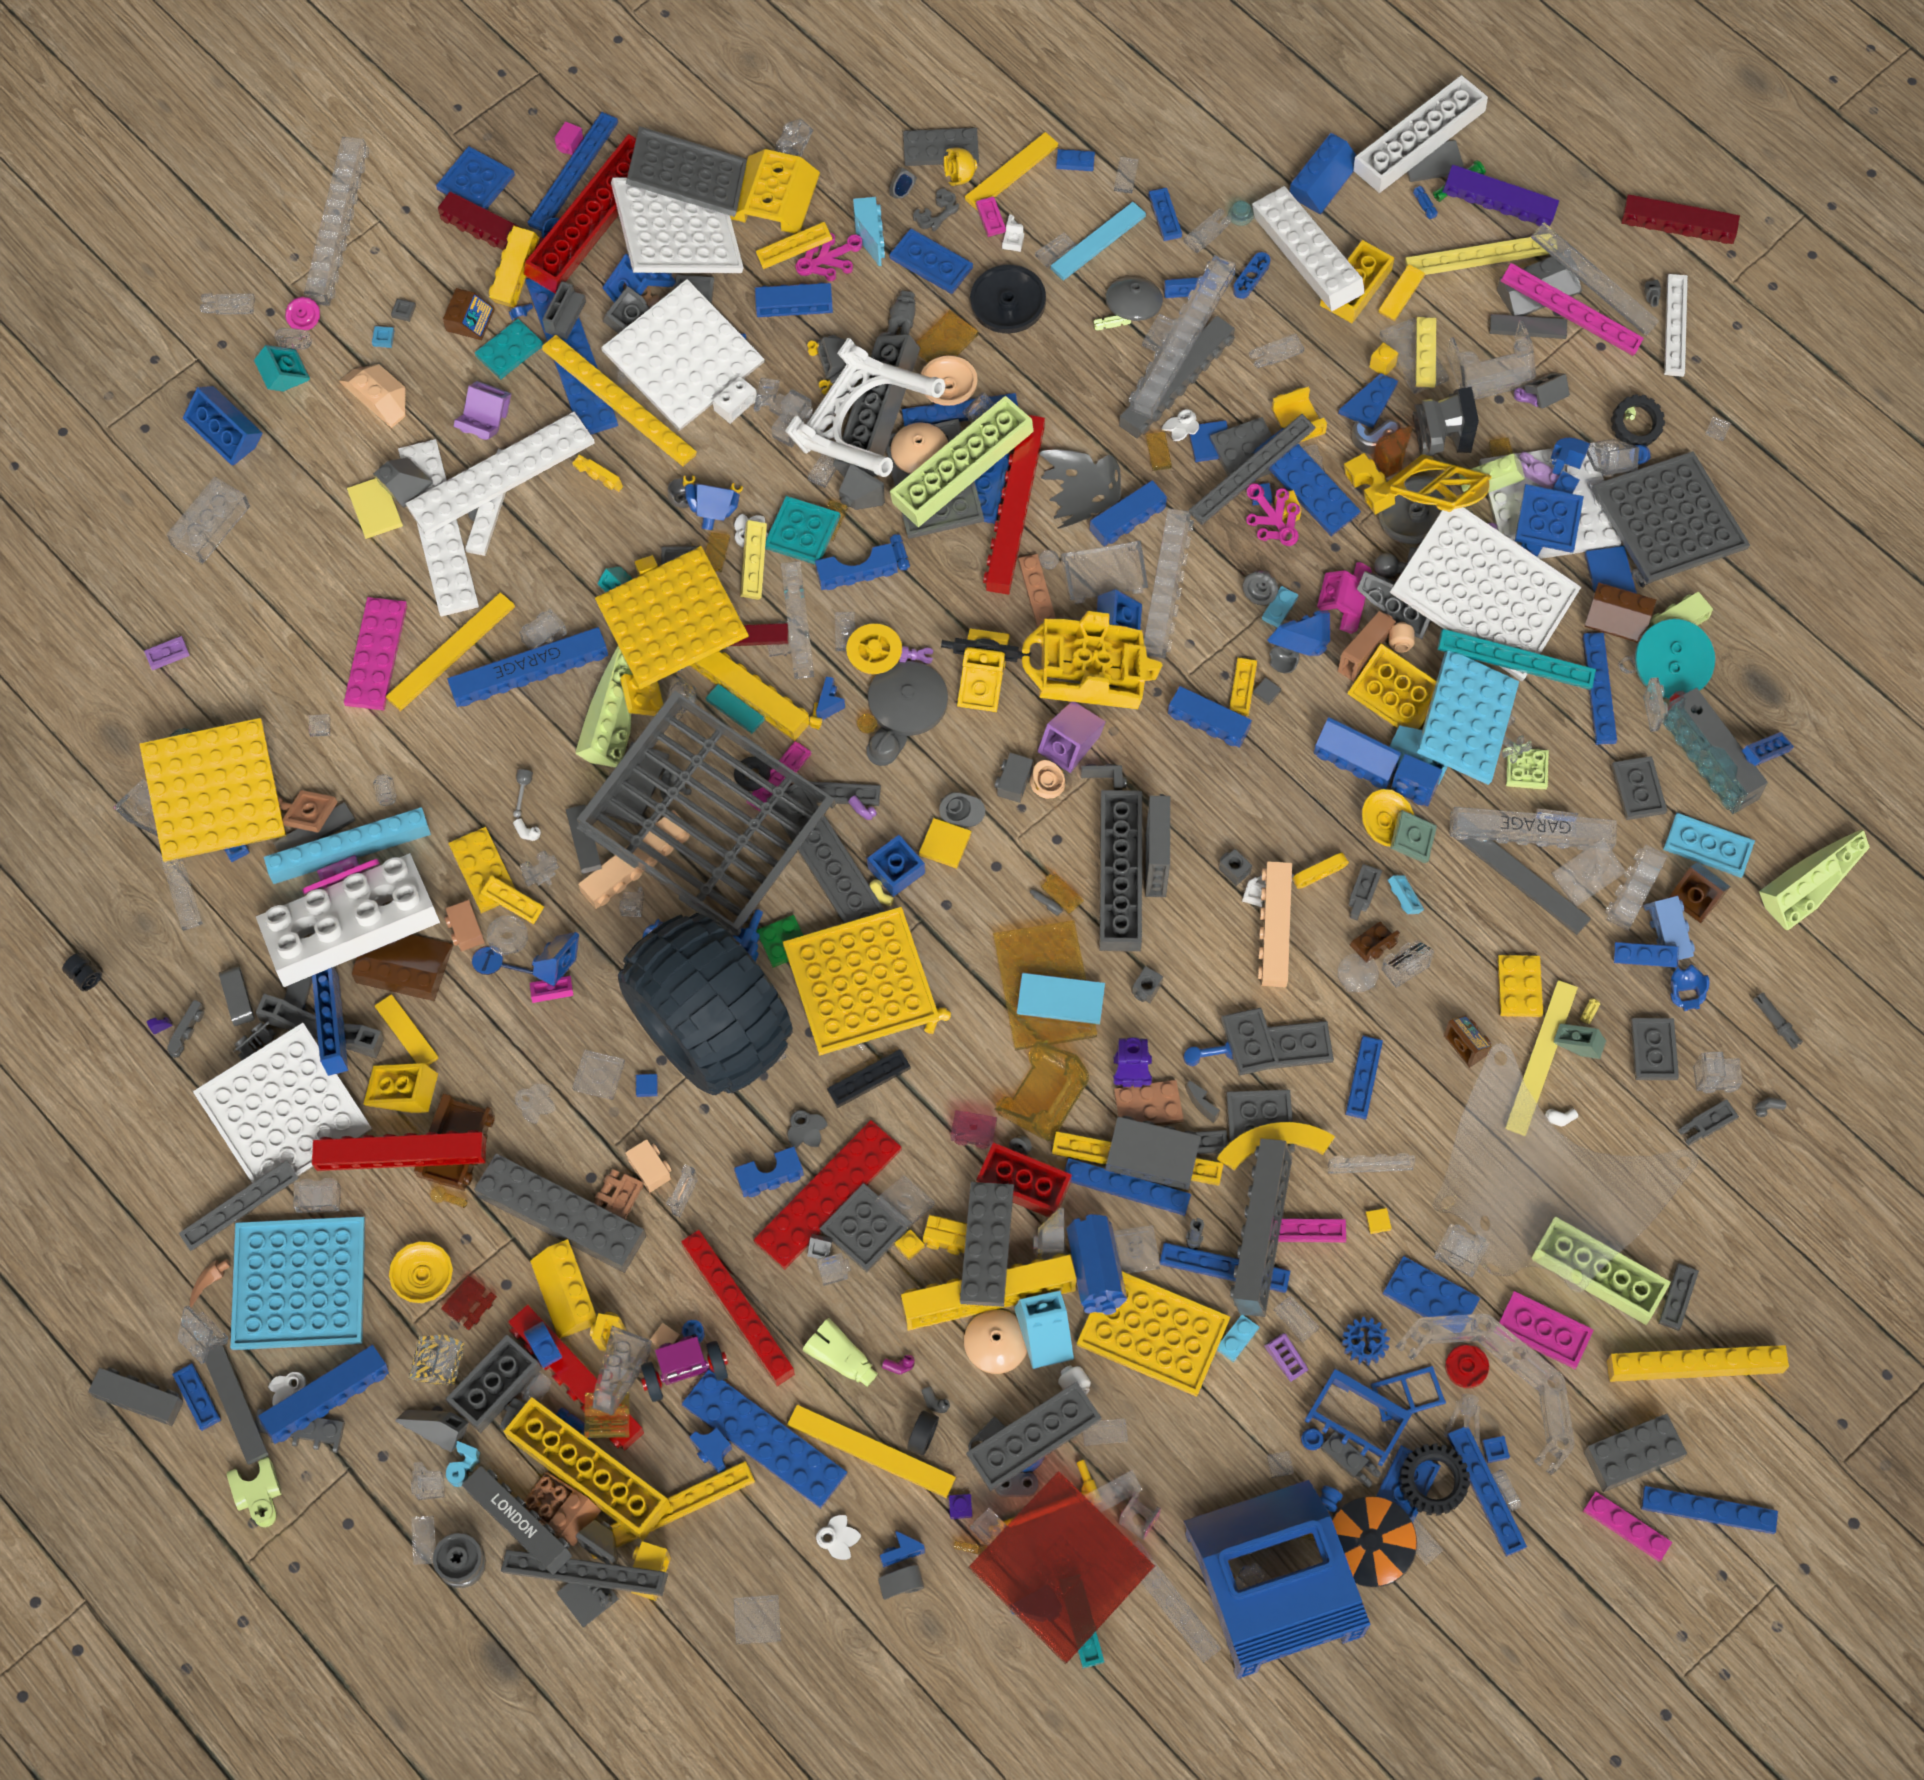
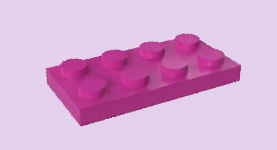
M1514 1291L1495 1331L1576 1369L1594 1330Z

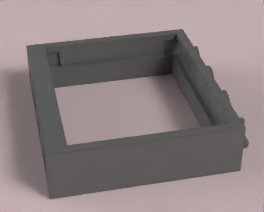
M1164 794L1150 796L1146 825L1145 897H1166L1170 870L1171 796H1165Z

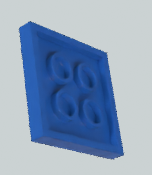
M468 146L438 182L436 188L446 195L452 192L487 210L515 176L514 170Z
M1526 484L1523 491L1515 541L1573 553L1584 496Z

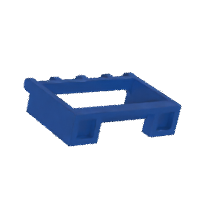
M1335 1369L1306 1417L1305 1422L1309 1423L1312 1418L1325 1424L1322 1430L1325 1434L1329 1427L1345 1436L1341 1442L1345 1445L1348 1439L1361 1445L1364 1447L1361 1455L1365 1456L1368 1450L1381 1458L1378 1465L1382 1467L1412 1413ZM1332 1384L1347 1393L1349 1390L1386 1411L1387 1416L1392 1417L1393 1420L1401 1424L1385 1452L1316 1412Z

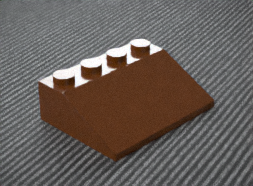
M411 934L358 956L352 976L357 984L435 1001L453 944Z

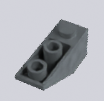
M410 1409L403 1412L395 1421L449 1452L457 1448V1441L462 1443L469 1423L451 1412Z

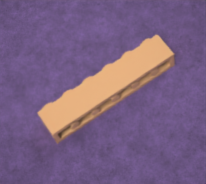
M672 810V811H671L672 813H674L675 815H677L678 817H680V816L675 812V810ZM665 817L655 824L682 844L690 836L689 833ZM650 831L643 839V842L664 856H668L674 849ZM638 847L633 853L651 867H654L658 862ZM615 855L601 866L602 869L594 871L578 885L580 892L597 909L599 906L607 904L613 895L621 893L632 880L636 881L639 879L644 871L639 867H631Z
M1267 862L1266 868H1262L1261 878L1262 881H1265V888H1261V900H1264V907L1260 909V920H1264V927H1260L1259 939H1263V947H1259V959H1262V967H1258V979H1262L1261 986L1286 987L1289 964L1292 863Z

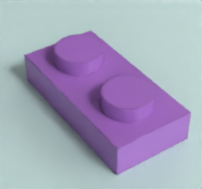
M182 636L144 651L152 670L190 656Z

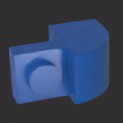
M1563 438L1557 441L1550 458L1553 459L1552 464L1555 465L1552 473L1560 476L1565 464L1580 469L1590 443L1576 438Z
M543 1321L523 1332L542 1368L562 1358Z

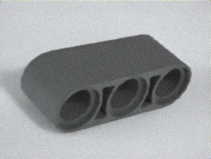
M237 966L219 972L233 1025L238 1026L254 1021L253 1009L240 967Z

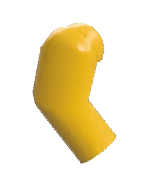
M945 1007L937 1009L939 1020L926 1023L925 1032L934 1034L938 1021L950 1019L951 1012Z

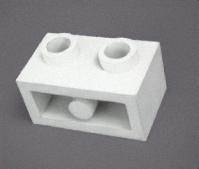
M739 376L736 380H732L726 389L715 395L713 399L714 411L731 424L757 401L756 389Z

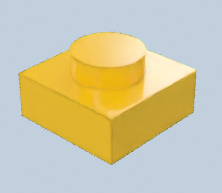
M909 1230L895 1242L897 1249L908 1261L925 1248V1244L912 1230Z

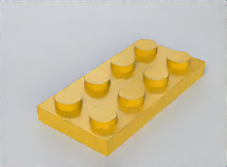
M486 827L448 843L480 913L499 906L498 903L480 893L491 875L515 889Z

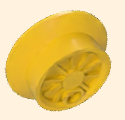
M867 624L856 629L849 637L846 646L847 657L850 663L861 672L867 674L884 673L892 669L900 660L902 643L898 634L890 627L882 624Z

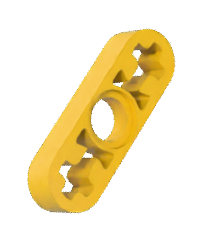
M1344 853L1336 854L1297 873L1292 878V881L1297 889L1304 888L1343 869L1348 865L1349 861Z

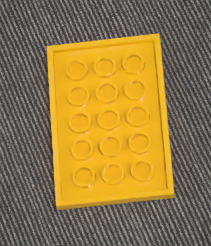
M1122 1271L1127 1300L1119 1308H1116V1312L1113 1314L1090 1313L1076 1346L1197 1397L1230 1317Z

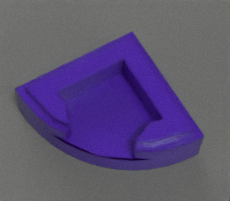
M164 1017L163 1020L153 1018L146 1021L154 1035L173 1026L171 1020L167 1017Z

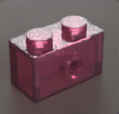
M955 1110L951 1141L958 1145L973 1144L981 1149L991 1147L995 1138L997 1117Z

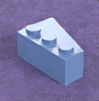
M1675 896L1643 905L1644 910H1649L1653 920L1649 922L1651 928H1656L1658 939H1656L1657 945L1679 946L1678 960L1693 957L1695 947L1693 941L1689 939V924L1687 920H1684V905L1679 900V897Z

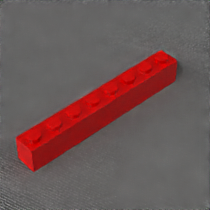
M469 1130L467 1133L448 1131L446 1134L427 1132L425 1135L406 1133L404 1136L385 1134L383 1137L363 1135L362 1138L342 1136L341 1139L321 1137L320 1140H313L312 1165L316 1171L486 1163V1138L478 1130Z
M700 1230L682 1240L683 1250L776 1387L795 1375L794 1368Z
M526 1305L508 1321L511 1327L509 1332L516 1340L521 1338L525 1343L523 1347L530 1355H533L534 1352L523 1332L543 1320L529 1305ZM545 1324L562 1358L543 1369L545 1371L549 1369L553 1373L551 1376L559 1386L563 1384L568 1389L566 1394L574 1402L578 1400L582 1404L580 1409L587 1416V1414L628 1413ZM629 1413L628 1417L595 1418L596 1422L621 1423L594 1424H628V1426L597 1427L602 1433L608 1432L611 1436L609 1438L610 1442L617 1449L621 1447L624 1451L627 1450L644 1434L643 1428Z

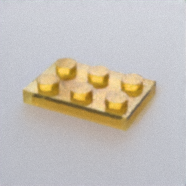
M949 310L916 342L920 347L918 356L928 363L942 356L957 357L978 336V331Z

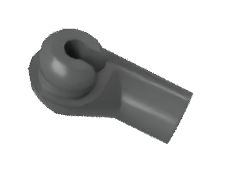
M1768 1097L1756 1104L1754 1108L1758 1117H1765L1768 1114L1767 1110L1771 1108L1784 1110L1786 1108V1101Z
M926 1387L921 1390L928 1409L938 1413L948 1411L950 1402L947 1399L935 1398L932 1387Z

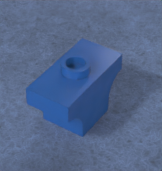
M717 1428L706 1435L695 1431L689 1438L699 1451L697 1453L698 1457L703 1463L709 1462L718 1474L726 1469L723 1463L724 1457L732 1450L729 1441Z

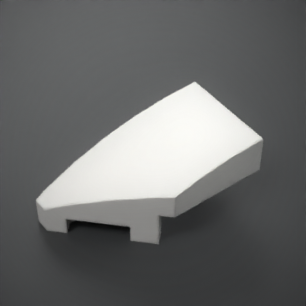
M1009 214L1002 249L1021 252L1024 240L1023 225L1018 224L1014 220V216Z

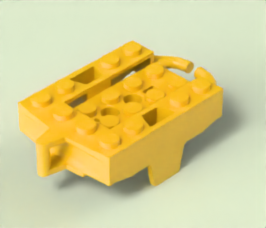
M1087 611L1080 621L1044 619V622L1025 639L1022 646V653L1024 654L1030 652V646L1033 643H1040V647H1042L1041 669L1037 670L1031 666L1029 656L1022 657V665L1025 672L1040 689L1039 698L1138 709L1143 698L1145 681L1156 680L1163 666L1160 661L1147 658L1142 630L1110 625L1109 614ZM1047 677L1080 681V684L1047 680ZM1109 685H1118V688H1112Z

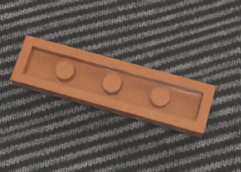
M1038 554L1021 557L1018 562L1038 628L1044 622V619H1056L1039 557Z

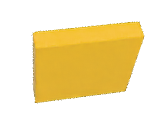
M933 818L919 851V856L957 869L972 831Z

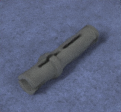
M1765 993L1759 994V998L1755 997L1753 999L1754 1003L1758 1005L1777 1029V1034L1783 1036L1792 1050L1798 1047L1797 1044L1801 1045L1803 1040L1792 1029V1024L1786 1022L1765 996Z
M1196 1218V1221L1192 1219L1190 1223V1230L1186 1235L1188 1248L1194 1249L1196 1247L1197 1250L1203 1241L1204 1222L1200 1218Z

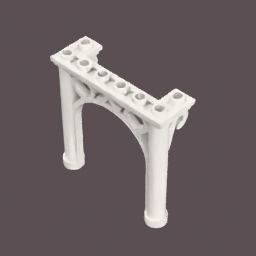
M847 338L838 351V355L847 365L808 423L804 424L795 415L785 432L806 454L812 450L874 471L875 474L886 477L893 468V462L890 458L843 442L841 427L847 411L863 393L881 384H894L938 398L944 393L945 382L938 377H928L868 357L866 351L856 346L850 338ZM860 378H863L862 384L858 385L857 387H854L856 382ZM830 423H833V427L829 429L827 432H824L826 427ZM835 437L836 442L829 439Z

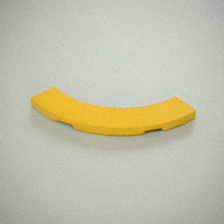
M1295 1122L1270 1123L1251 1129L1238 1136L1223 1149L1217 1160L1235 1171L1246 1158L1254 1154L1256 1147L1260 1146L1261 1139L1286 1141L1287 1144H1297V1146L1306 1147L1324 1155L1335 1139V1136L1325 1130L1307 1124Z

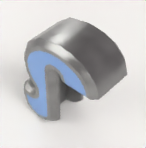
M1388 420L1369 434L1356 421L1352 430L1353 444L1364 453H1378L1383 449L1385 441H1389V444H1394L1398 440L1400 424L1395 420Z

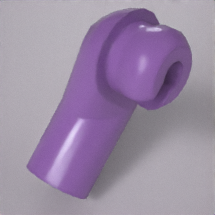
M1522 388L1514 390V398L1518 402H1526L1539 407L1535 394L1526 393Z
M853 796L848 800V803L855 812L864 819L872 820V817L876 816V810L872 806L866 809L857 796Z

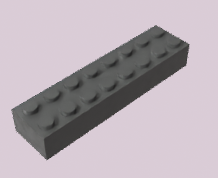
M909 334L880 336L876 339L871 358L913 371L920 347ZM881 384L863 393L854 403L842 437L843 442L884 456L906 388L894 384ZM836 458L833 463L834 467L845 478L851 464ZM856 466L873 477L877 476L874 471Z
M1101 790L1099 951L1141 952L1142 791Z
M1261 1139L1260 1146L1256 1147L1255 1158L1257 1163L1252 1168V1178L1254 1180L1253 1185H1250L1248 1190L1250 1203L1245 1207V1218L1247 1220L1246 1225H1243L1241 1229L1243 1242L1238 1247L1239 1265H1236L1234 1269L1236 1282L1235 1286L1232 1285L1230 1292L1234 1306L1237 1307L1241 1315L1266 1316L1293 1158L1287 1142L1271 1139Z
M495 1154L474 1188L478 1198L561 1241L568 1239L571 1246L623 1273L627 1271L646 1238L644 1229L498 1154Z

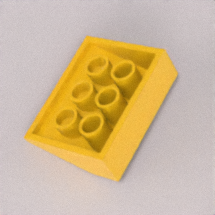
M1380 644L1347 694L1396 728L1400 725L1420 730L1424 726L1437 680L1386 645Z

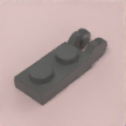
M193 1000L169 1041L167 1050L172 1058L180 1057L184 1051L183 1044L185 1040L191 1038L194 1032V1025L196 1022H200L204 1016L202 1003Z
M1726 1099L1693 1118L1691 1122L1681 1127L1678 1132L1680 1135L1686 1134L1695 1127L1698 1133L1686 1140L1687 1145L1690 1146L1701 1138L1704 1139L1737 1120L1739 1116Z
M1335 1431L1321 1446V1450L1350 1476L1356 1478L1369 1488L1372 1482L1360 1471L1365 1468L1377 1478L1381 1475L1380 1471L1373 1464L1369 1463V1460L1361 1455L1349 1442L1345 1445L1342 1444L1343 1437Z

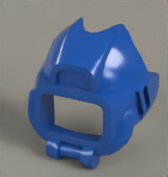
M1690 965L1686 970H1681L1677 967L1671 977V999L1673 1003L1678 1007H1682L1683 1011L1700 1009V1004L1705 1001L1710 981L1708 975L1704 976L1693 965ZM1694 989L1698 995V999L1682 1001L1678 992Z

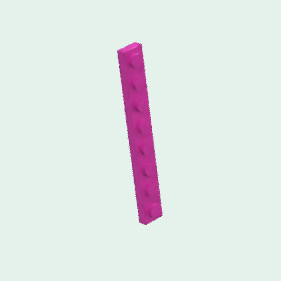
M1512 263L1509 264L1500 280L1632 356L1636 354L1644 339Z

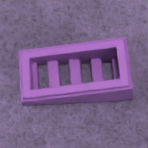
M1285 1333L1280 1334L1264 1345L1290 1382L1309 1370ZM1280 1343L1284 1345L1278 1350L1275 1349V1346ZM1287 1350L1289 1353L1281 1358L1279 1354ZM1293 1357L1294 1361H1292L1288 1365L1284 1363L1285 1361ZM1298 1364L1300 1368L1291 1373L1289 1369Z

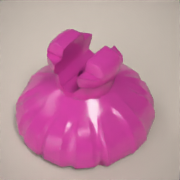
M298 297L287 305L285 319L294 330L307 331L314 328L318 323L320 309L311 298Z

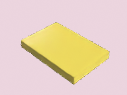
M376 478L347 488L365 539L403 526L392 496L379 484Z

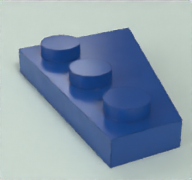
M1382 373L1379 374L1341 407L1338 414L1374 429L1398 385V380Z

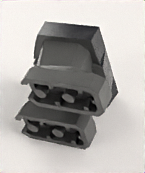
M1472 387L1456 389L1453 394H1449L1448 398L1441 401L1428 399L1422 400V404H1414L1416 412H1413V421L1420 455L1434 456L1435 453L1443 452L1446 436L1452 437L1457 453L1472 452L1479 423Z

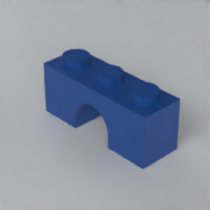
M795 1147L774 1153L777 1165L770 1173L760 1172L754 1161L734 1168L743 1197H755L763 1190H774L785 1182L793 1183L800 1180L804 1174Z

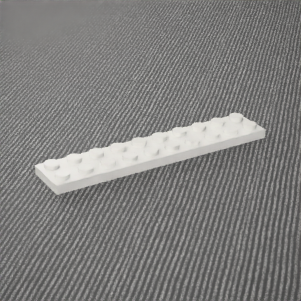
M572 412L405 503L406 507L424 534L428 535L593 445L594 439L576 413Z
M436 439L398 448L401 459L409 458L433 482L420 495L447 481ZM457 519L428 535L424 534L417 523L440 616L478 608L479 605Z

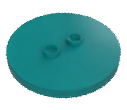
M1668 619L1653 625L1641 636L1635 650V667L1640 680L1647 689L1660 697L1670 699L1678 691L1688 693L1695 688H1698L1700 691L1706 686L1715 668V652L1712 642L1700 627L1686 620Z

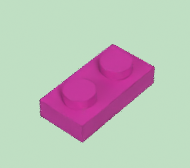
M990 197L976 201V207L987 237L1005 233L1006 228L995 198Z
M571 976L561 977L555 986L545 981L530 983L532 1003L574 996Z

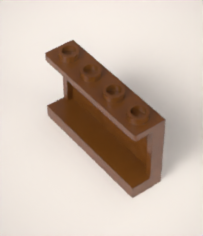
M443 1093L429 1132L446 1134L448 1131L467 1133L469 1130H478L483 1133L487 1142V1131L489 1127L493 1126L495 1115L490 1107L483 1109L455 1101L452 1099V1096ZM478 1164L418 1166L414 1168V1172L418 1178L465 1191L467 1185H470L472 1182L473 1168Z

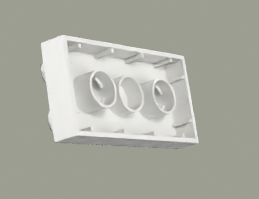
M410 853L400 858L388 859L383 865L361 874H352L344 881L325 889L313 890L305 897L285 905L271 907L266 913L256 916L283 987L440 923ZM392 901L391 903H389V904H387V905H385V906H381L382 904H384V903H386V902ZM314 933V934H313L312 936H310V937L303 938V937H305V936L308 935V934Z

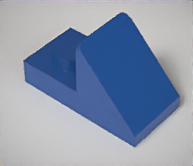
M826 676L816 710L817 717L823 720L845 708V700L835 697L837 686L834 685V678Z
M895 1531L900 1548L890 1547L883 1550V1554L880 1555L883 1568L924 1554V1544Z

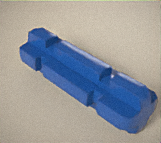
M1422 186L1416 187L1413 194L1416 198H1419L1418 202L1424 212H1427V217L1429 219L1436 218L1438 211L1435 207H1432L1433 203L1427 193H1425L1426 191Z
M894 534L890 537V542L893 546L898 567L900 570H908L910 563L906 559L908 557L902 543V538L900 535Z
M560 1408L556 1416L588 1440L593 1437L594 1429L587 1427L584 1422L573 1414H569V1411Z

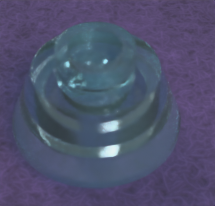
M1245 201L1234 203L1228 211L1229 220L1239 226L1249 224L1254 217L1251 206Z

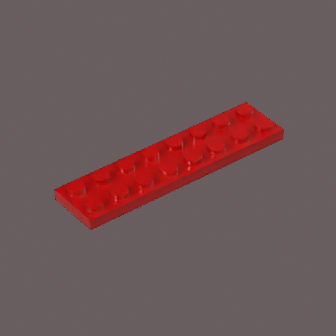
M870 1120L753 1240L754 1243L785 1270L809 1246L811 1235H819L822 1225L863 1183L867 1186L902 1150V1147Z

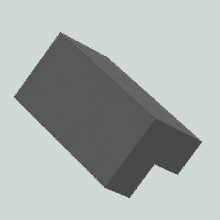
M561 282L542 319L545 333L568 339L586 303L585 295L574 292L573 285Z

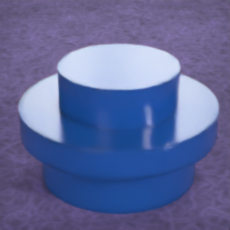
M1314 1428L1305 1430L1301 1437L1302 1445L1311 1451L1319 1449L1323 1444L1322 1433Z

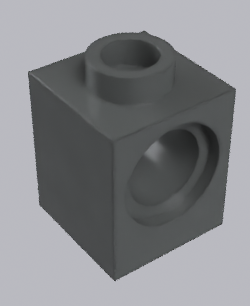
M1236 849L1231 853L1226 852L1220 858L1219 870L1235 886L1251 874L1252 865ZM1237 864L1239 867L1231 868L1229 865Z
M1145 966L1133 985L1132 994L1141 1002L1151 1003L1163 983V976ZM1149 984L1152 988L1144 989L1142 985Z

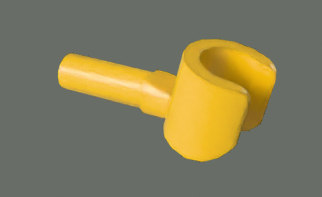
M815 702L813 714L810 717V727L819 730L823 719L817 717L818 703Z

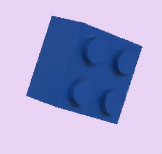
M1405 754L1395 773L1391 790L1413 800L1417 805L1428 807L1438 787L1443 770Z
M900 835L867 858L868 869L882 882V885L893 897L925 874V863Z

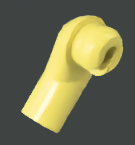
M873 880L869 886L879 902L891 906L894 897L883 893L880 880Z

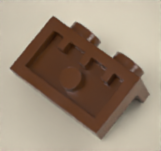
M1380 921L1354 939L1350 946L1367 963L1371 959H1378L1387 948L1391 950L1398 943L1397 938L1400 932L1396 930L1394 933H1391Z

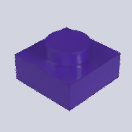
M971 1494L949 1495L950 1519L972 1518Z

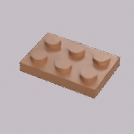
M1176 1080L1151 1083V1085H1142V1087L1131 1086L1114 1089L1118 1117L1129 1116L1134 1118V1121H1150L1156 1126L1180 1123L1184 1120Z

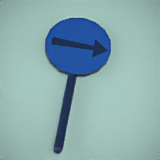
M493 947L479 949L472 958L473 968L482 975L493 974L501 967L533 975V970L503 963L502 954Z

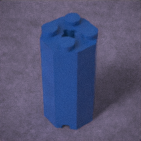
M1094 1214L1087 1215L1084 1221H1080V1218L1074 1219L1066 1229L1081 1305L1085 1313L1113 1314L1116 1312V1308H1119L1127 1300L1112 1223L1108 1220L1107 1216Z

